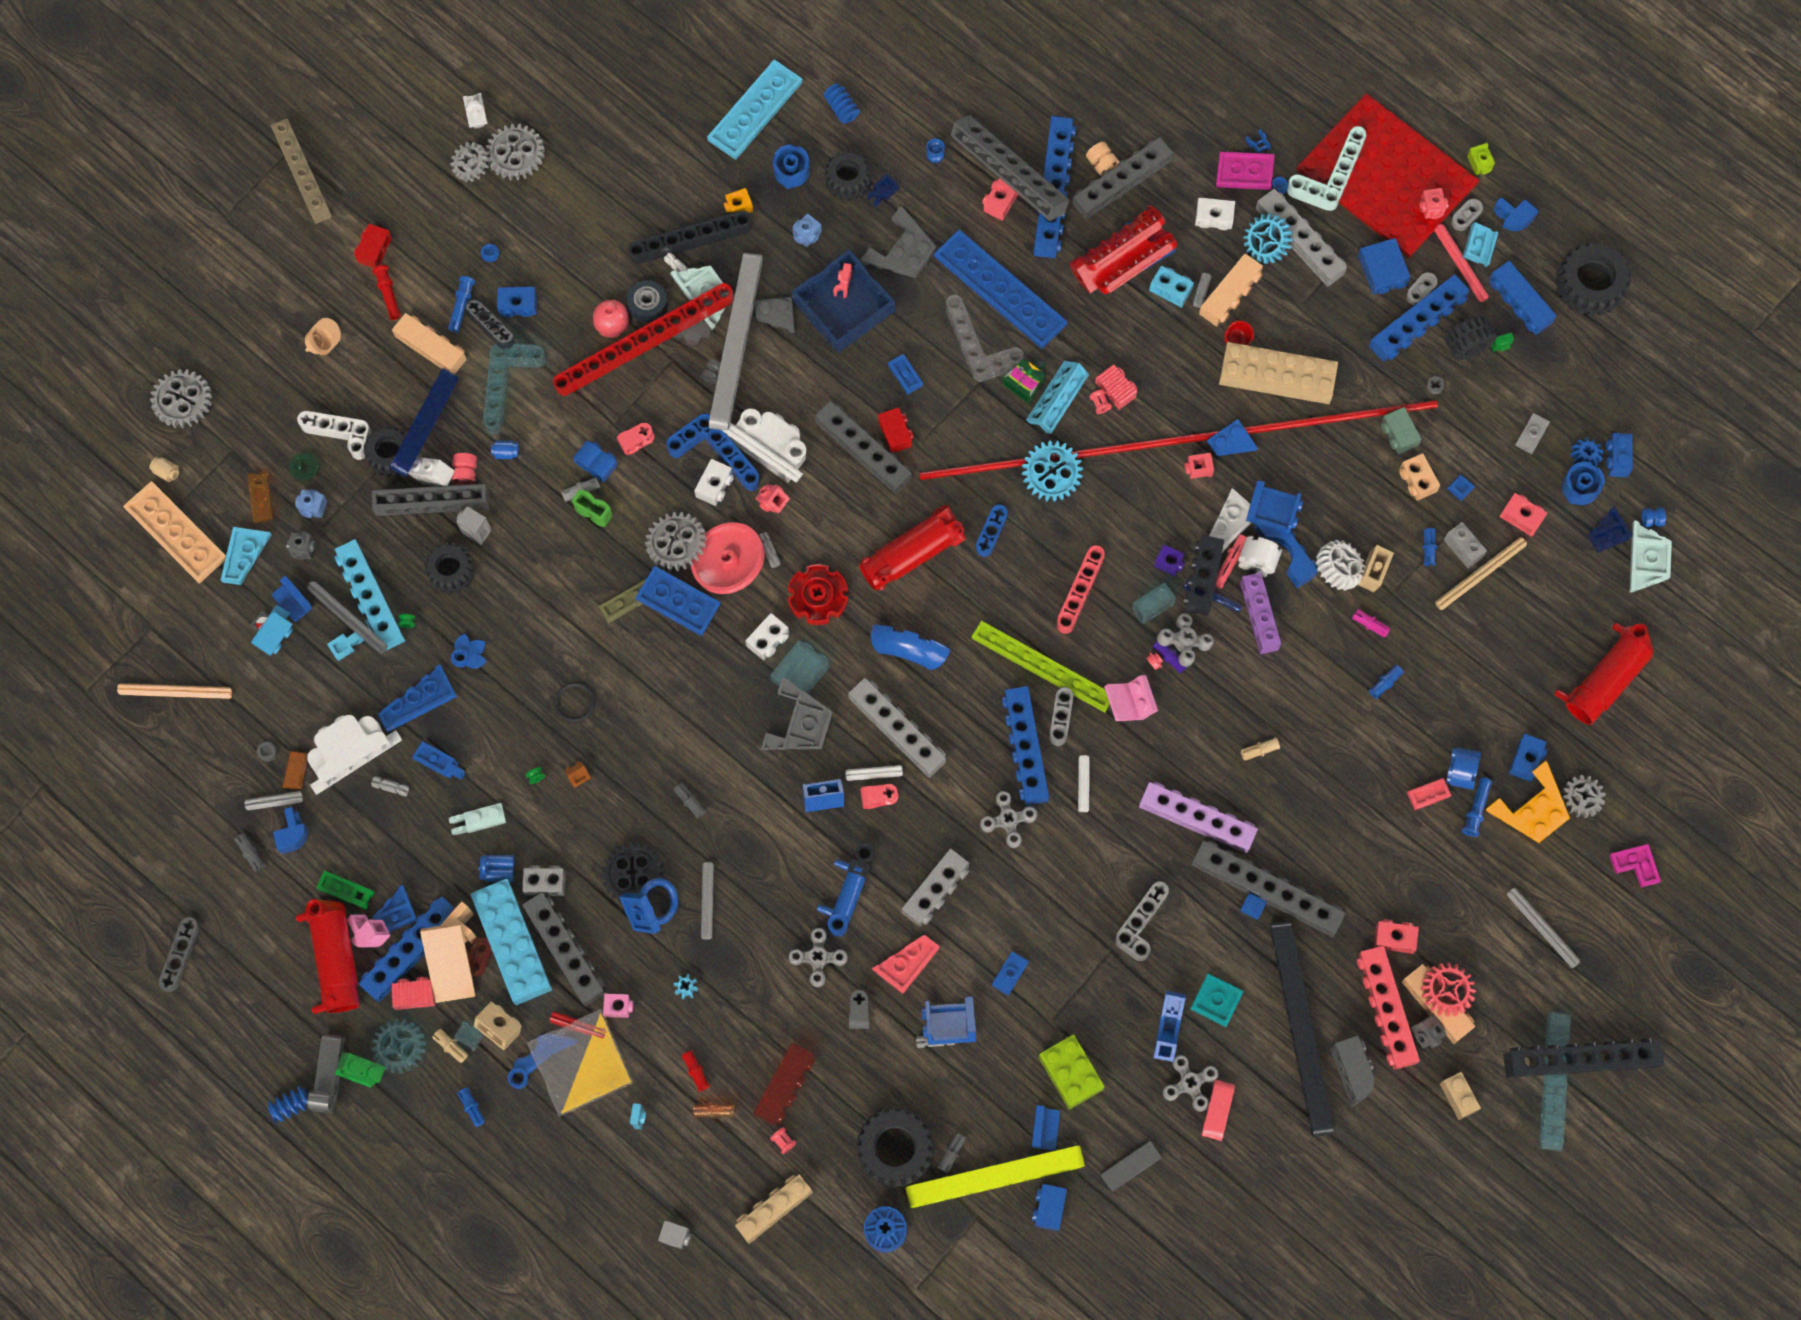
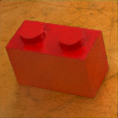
M368 224L367 228L362 231L360 244L354 250V256L359 264L372 268L381 264L392 239L389 230Z
M899 407L878 414V423L890 452L896 453L912 447L914 436L911 429H907L906 415L900 412Z

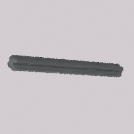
M315 581L309 583L307 586L309 592L378 653L386 652L388 648L386 643Z

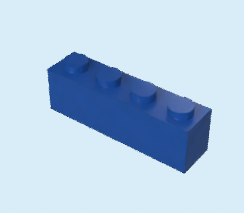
M1510 261L1492 272L1489 279L1491 287L1501 294L1503 301L1513 308L1515 315L1525 322V326L1529 331L1537 335L1553 324L1556 314Z

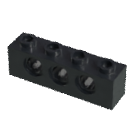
M1202 535L1200 541H1196L1194 551L1197 552V557L1193 558L1191 563V569H1194L1193 576L1189 575L1187 582L1190 591L1185 593L1183 602L1186 605L1185 611L1208 616L1225 539ZM1202 555H1209L1211 560H1205ZM1199 572H1205L1208 577L1202 578ZM1195 590H1202L1204 595H1197Z

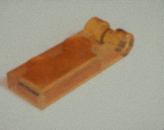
M266 470L261 471L260 474L249 473L247 476L254 523L273 520L268 472Z

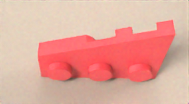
M923 935L900 952L872 968V970L904 994L937 953L940 946Z

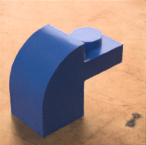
M1502 197L1496 202L1493 209L1499 218L1505 220L1502 227L1510 231L1525 229L1532 223L1539 212L1526 200L1515 209Z
M292 807L284 809L288 828L273 831L277 850L281 854L299 849L308 837V827L301 822L299 812H296Z

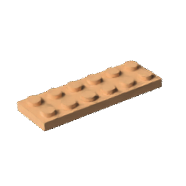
M152 481L123 506L199 584L225 561L226 555Z

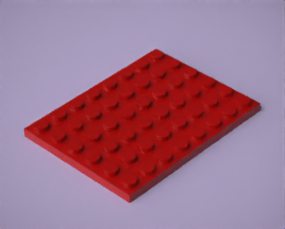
M1366 93L1297 166L1296 170L1309 179L1327 185L1351 129L1357 126L1362 127L1366 131V138L1339 204L1385 240L1395 238L1400 251L1410 258L1431 236L1435 228L1442 224L1477 186L1480 180ZM1334 182L1335 185H1341L1338 182ZM1442 188L1443 196L1448 201V208L1445 210L1444 215L1438 219H1425L1424 212L1420 210L1423 191Z

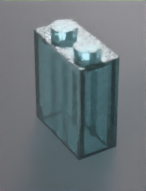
M798 640L771 673V681L780 687L782 677H785L809 694L829 669L828 658L822 653H815L813 647L807 642L802 643Z

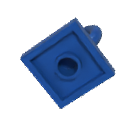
M663 878L649 880L643 885L639 894L623 893L619 896L633 931L653 934L661 930L659 925L671 920L678 907V894L674 885ZM655 886L666 888L671 899L668 911L661 917H655L653 907L646 896L649 890Z

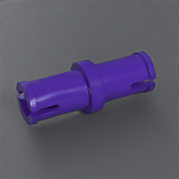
M1158 641L1153 645V648L1164 657V661L1166 663L1169 662L1179 674L1187 668L1179 663V656L1175 649L1172 650L1169 646H1161Z

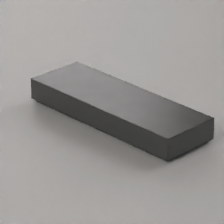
M1149 1141L1100 1176L1110 1191L1113 1192L1162 1159L1152 1142Z

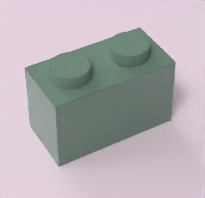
M1405 407L1384 416L1381 427L1383 432L1388 434L1393 450L1396 449L1397 453L1401 454L1419 446L1421 437Z

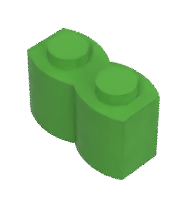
M578 490L572 499L576 512L584 517H590L599 526L606 527L613 517L607 503L594 499L585 490Z

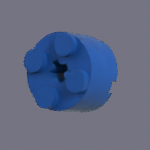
M792 145L782 146L776 151L773 158V170L776 180L787 189L802 185L810 176L807 152L802 147Z
M1589 462L1574 464L1562 481V491L1568 502L1577 505L1592 503L1604 486L1605 478L1603 472Z
M1460 747L1453 748L1447 783L1451 786L1474 790L1481 752Z

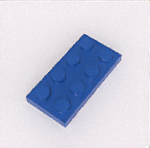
M656 566L653 567L635 600L700 636L704 634L721 605L719 601Z

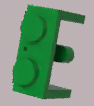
M342 1053L334 1074L371 1088L375 1083H380L385 1066L350 1053Z

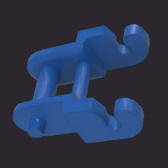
M1261 129L1258 130V133L1262 140L1255 143L1249 140L1248 136L1245 137L1247 144L1250 148H1254L1255 153H1261L1266 148L1268 150L1271 149V144L1268 143L1266 140L1267 136L1264 132L1262 133ZM1263 142L1264 146L1259 148L1257 145Z

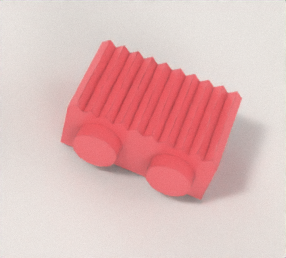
M1113 364L1096 377L1095 383L1101 390H1105V395L1119 410L1136 398V385L1125 378V373L1120 367L1117 368Z
M419 977L416 979L417 981L409 982L408 979L397 980V983L392 984L393 1008L395 1010L435 1006L431 980L428 977Z

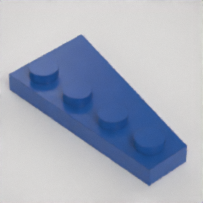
M440 664L435 667L431 674H426L415 687H410L404 696L400 699L397 698L378 713L387 732L457 697Z

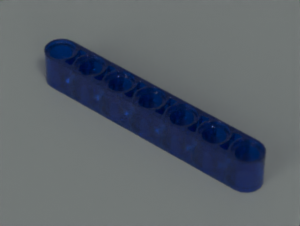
M442 368L392 460L389 469L404 477L408 475L453 391L459 376Z

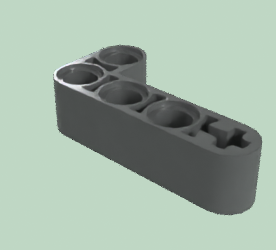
M322 1035L314 1091H310L308 1097V1108L314 1112L334 1113L340 1076L334 1073L344 1051V1035Z

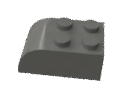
M1355 1036L1335 1043L1330 1049L1351 1106L1362 1102L1370 1094L1374 1086L1373 1064L1370 1059L1366 1058L1364 1041Z

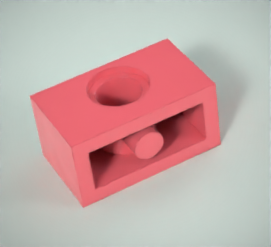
M999 178L998 180L995 179L991 187L992 191L990 194L985 195L982 203L984 204V212L1003 221L1019 194ZM1002 195L1004 198L1000 199L997 196Z
M1514 493L1501 513L1500 518L1532 537L1544 520L1547 512L1541 506L1529 502L1525 496ZM1520 511H1526L1529 516H1523Z
M1383 919L1382 922L1379 921L1376 925L1374 948L1384 946L1385 950L1413 954L1417 948L1419 927H1415L1412 923L1408 922L1394 924L1392 920ZM1392 932H1398L1401 935V939L1395 940L1392 937Z

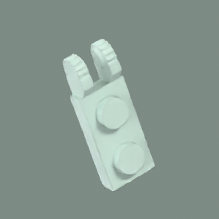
M501 803L449 818L450 824L462 821L466 823V826L452 829V835L466 832L471 833L506 823Z

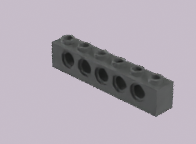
M1160 137L1155 141L1151 140L1145 148L1135 151L1129 159L1119 162L1116 168L1107 170L1100 179L1091 181L1087 188L1078 190L1073 196L1072 205L1085 220L1089 219L1172 162L1173 152ZM1152 156L1154 159H1148L1147 157ZM1133 166H1138L1140 169H1134ZM1124 176L1125 179H1119L1118 177ZM1104 186H1110L1111 189H1105ZM1089 196H1095L1097 198L1091 199L1089 198Z
M830 401L815 415L816 424L894 494L897 495L912 480L911 469L906 464L902 465L897 461L898 458L894 453H888L884 449V445L879 440L875 441L866 428L859 427L857 421L852 416L848 417L839 404H834ZM836 420L842 421L840 425H835L833 422ZM854 432L856 435L848 437L847 433ZM862 444L869 445L867 449L860 448ZM876 456H881L883 459L881 461H875L873 458ZM890 468L896 469V472L888 473L887 470Z
M485 484L372 490V509L376 516L464 511L467 506L473 510H489V491Z
M542 892L522 904L583 1005L586 1007L605 994L602 990L605 988V985L600 977L597 979L592 973L595 971L590 961L585 962L582 956L585 953L579 944L575 946L572 940L575 937L569 928L565 930L562 925L565 920L560 912H554L552 907L555 904L550 896L545 897ZM543 912H550L548 919H540ZM559 928L560 933L557 936H551L552 929ZM564 944H569L570 949L568 952L563 953L560 951ZM573 961H580V966L577 969H571L570 966ZM589 977L591 979L590 983L586 986L581 985L582 978Z

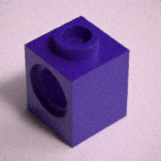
M1163 545L1154 567L1175 576L1177 571L1181 572L1185 565V561H1183L1184 554ZM1172 558L1176 563L1169 564L1166 560Z

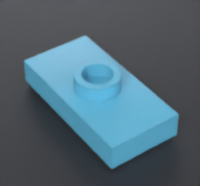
M634 1103L630 1124L634 1129L641 1130L642 1124L646 1120V1112L641 1104Z

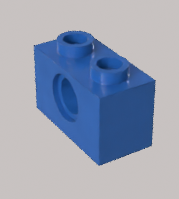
M535 287L498 288L497 309L500 316L512 317L513 315L529 317L537 315V293ZM521 301L520 304L514 305V302Z
M1524 734L1520 739L1508 774L1531 782L1536 777L1532 771L1539 766L1540 760H1544L1548 750L1545 748L1546 741ZM1525 755L1532 756L1534 762L1527 761Z

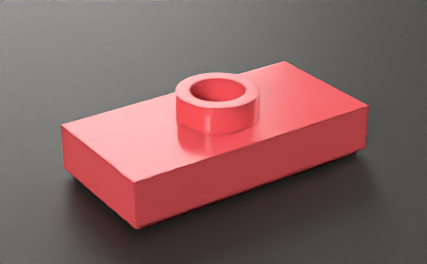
M1444 778L1407 792L1414 810L1451 797Z

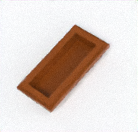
M290 750L282 788L302 790L309 753Z

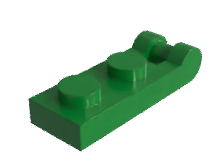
M325 870L316 887L321 892L364 910H367L369 906L367 903L375 893L368 888ZM358 892L363 894L361 900L356 899Z

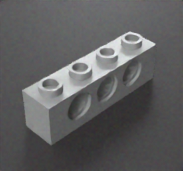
M950 849L904 905L902 914L919 927L923 923L927 925L933 917L931 913L935 908L938 910L945 902L944 897L948 893L951 895L957 887L956 882L960 878L963 880L969 873V862ZM951 870L955 875L952 878H947L944 876V872ZM939 885L942 887V891L934 893L931 890L932 887ZM927 900L930 902V906L928 908H921L919 903Z

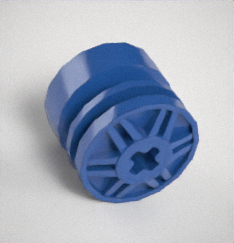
M889 1206L872 1210L864 1223V1234L868 1244L874 1250L882 1253H889L899 1249L907 1235L906 1222L903 1215L897 1209ZM884 1224H888V1228H891V1231H887L886 1234H883L882 1230L879 1229Z

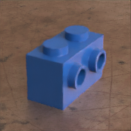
M1613 433L1606 442L1608 476L1628 477L1633 470L1632 434Z

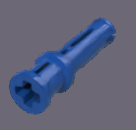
M460 276L459 278L460 285L455 292L457 299L448 326L449 331L454 332L455 329L456 333L460 331L466 304L472 297L470 293L472 286L476 283L474 279L467 276Z
M1480 778L1471 811L1467 812V821L1465 827L1462 828V833L1471 837L1479 836L1478 829L1480 823L1484 820L1483 810L1492 785L1490 779Z

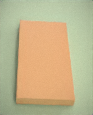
M461 923L421 929L420 933L435 1002L475 997Z

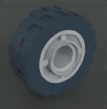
M643 280L635 285L633 284L631 289L628 290V295L626 296L628 312L637 321L644 323L653 322L664 316L668 305L667 294L659 283H655L652 280ZM650 300L651 302L644 303L643 301Z

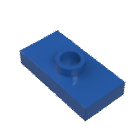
M1011 952L992 983V987L1009 996L1029 961Z

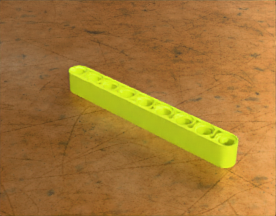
M1074 1146L911 1185L905 1189L910 1208H915L1084 1167L1085 1163L1081 1147Z

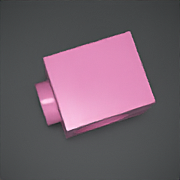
M604 994L603 1014L605 1017L629 1018V1012H633V1000H630L629 995ZM621 1001L624 1003V1007L621 1010L614 1009L616 1002Z

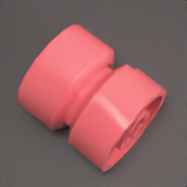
M468 453L453 455L452 467L455 471L451 478L453 484L459 486L475 484L476 474L474 470L477 463L475 455Z

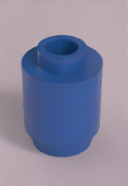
M495 440V444H491V455H495V459H514V457L519 456V444L510 440Z

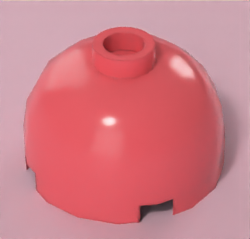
M613 299L605 300L599 303L594 310V327L602 336L608 338L618 337L629 327V312L620 301Z

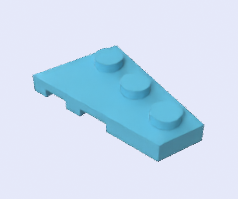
M233 527L221 581L223 583L241 585L272 534L265 531Z

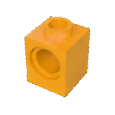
M746 188L725 195L726 202L724 207L727 213L732 214L739 211L753 212L752 202ZM737 202L742 203V204L739 205V206H735V205H734V204L737 203Z

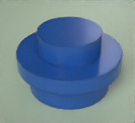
M1276 177L1272 180L1271 190L1275 189L1278 193L1282 194L1287 192L1288 182L1286 179Z
M486 244L481 250V256L486 262H493L498 259L499 250L493 244Z

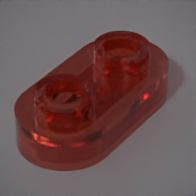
M483 937L474 940L468 955L472 977H479L484 974L492 952L489 940ZM481 946H486V949L483 952H480L479 948ZM479 964V969L473 970V966Z

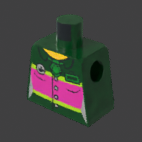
M1036 358L1031 364L1026 359H1023L1002 377V385L1030 405L1044 382L1045 374L1041 370L1046 365L1045 362L1040 358Z

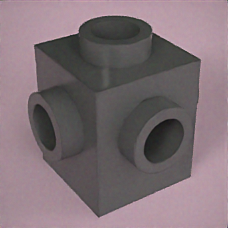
M298 531L297 533H291L286 547L295 559H312L316 543L309 533Z
M1435 1014L1419 1021L1410 1028L1422 1049L1431 1046V1048L1438 1046L1442 1043L1441 1039L1447 1035Z

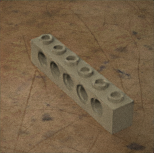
M288 119L272 124L271 128L315 224L332 218Z

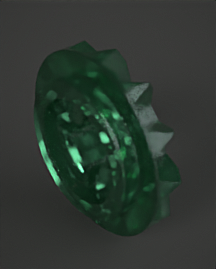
M299 453L289 463L290 474L300 482L309 481L312 477H316V473L319 471V462L310 453ZM302 461L306 466H309L306 473L300 469L302 468Z

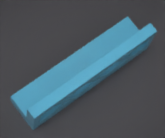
M1069 361L1062 363L1026 419L1029 423L1040 425L1046 433L1051 434L1089 376L1080 363Z

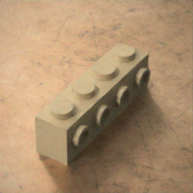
M800 1174L797 1177L792 1175L785 1181L786 1185L783 1188L773 1190L769 1194L770 1198L765 1202L761 1200L753 1207V1212L749 1215L745 1213L736 1220L738 1224L735 1227L748 1244L813 1193Z

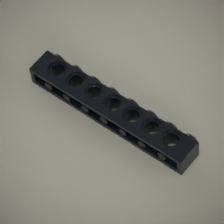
M1653 1038L1642 1039L1641 1043H1635V1040L1622 1041L1623 1044H1616V1041H1606L1604 1045H1597V1042H1589L1579 1047L1578 1043L1566 1044V1048H1560L1559 1044L1548 1045V1049H1541V1046L1528 1047L1529 1050H1522V1047L1509 1048L1510 1052L1503 1054L1506 1078L1657 1068L1665 1065L1661 1041L1653 1042ZM1638 1050L1641 1051L1642 1058L1638 1056ZM1619 1051L1622 1052L1623 1059L1620 1058ZM1600 1052L1605 1056L1604 1061L1600 1057ZM1582 1053L1586 1057V1062H1584L1581 1058ZM1563 1054L1567 1057V1063L1563 1061ZM1544 1056L1548 1058V1065L1544 1062ZM1525 1057L1529 1059V1066L1525 1063Z

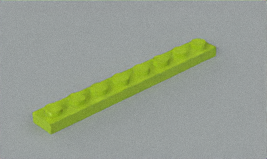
M981 621L972 635L973 640L1059 688H1069L1074 696L1105 713L1110 706L1104 688L987 623Z

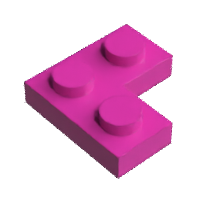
M1648 844L1609 855L1615 874L1634 869L1640 888L1661 882Z

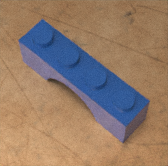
M1255 524L1254 530L1260 538L1278 543L1288 550L1291 564L1286 574L1296 588L1316 577L1318 566L1314 560H1310L1306 555L1307 551L1304 546L1298 544L1292 530L1288 534Z

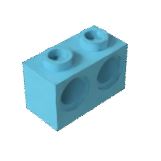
M1161 266L1151 282L1149 291L1182 308L1193 289L1194 282L1186 276H1180L1169 267ZM1161 279H1166V280H1168V282H1167V283H1163V282H1161L1160 280H1161ZM1181 287L1185 291H1178L1176 288Z

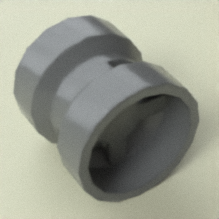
M709 359L706 364L707 368L701 373L702 379L711 384H717L721 362Z

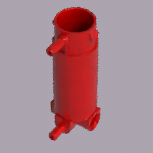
M948 505L941 506L931 512L932 516L879 548L872 556H866L862 559L861 563H859V568L872 589L875 591L883 590L886 584L898 580L948 547H955L966 539L961 522L956 520Z
M1614 623L1612 629L1620 633L1621 638L1582 681L1578 688L1576 687L1570 695L1559 689L1555 691V696L1566 702L1567 709L1575 718L1587 725H1592L1603 711L1609 709L1652 659L1654 649L1647 626L1644 624H1636L1625 628L1618 623Z
M312 899L307 903L305 912L296 915L298 922L306 920L309 923L321 991L322 1004L313 1006L312 1013L317 1014L326 1011V1013H340L360 1007L356 987L358 981L345 906L339 901Z

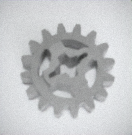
M466 142V147L460 145L461 150H455L456 156L451 157L454 162L450 163V165L453 167L452 172L460 180L462 179L467 182L469 179L471 182H474V177L480 179L479 174H485L484 168L489 167L486 162L490 161V159L486 157L488 152L481 145L475 142L471 145Z
M1581 775L1578 780L1576 777H1573L1571 782L1568 781L1565 786L1567 788L1562 790V793L1566 795L1562 797V800L1567 801L1565 807L1571 808L1570 814L1575 811L1576 817L1583 814V817L1587 818L1589 814L1593 817L1596 811L1599 812L1602 809L1600 805H1604L1605 801L1601 798L1605 797L1606 793L1600 792L1603 786L1598 787L1596 785L1598 780L1592 782L1591 776H1588L1585 780L1583 775ZM1582 785L1580 789H1573L1575 786ZM1586 805H1594L1591 808H1585Z

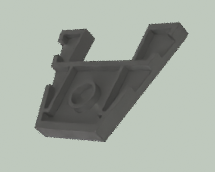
M900 206L891 218V221L905 229V232L886 257L869 248L860 262L863 265L869 264L879 269L885 268L893 270L894 273L916 278L936 251V246L906 210Z
M782 677L778 694L797 700L786 738L766 732L761 750L822 749L833 711L790 680Z

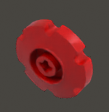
M820 564L810 565L806 567L807 571L805 573L798 571L792 577L788 585V593H791L792 596L788 597V603L791 611L798 619L806 617L807 624L825 625L829 623L830 617L838 618L844 612L848 603V597L843 594L848 592V587L845 579L838 571L831 573L829 572V566Z

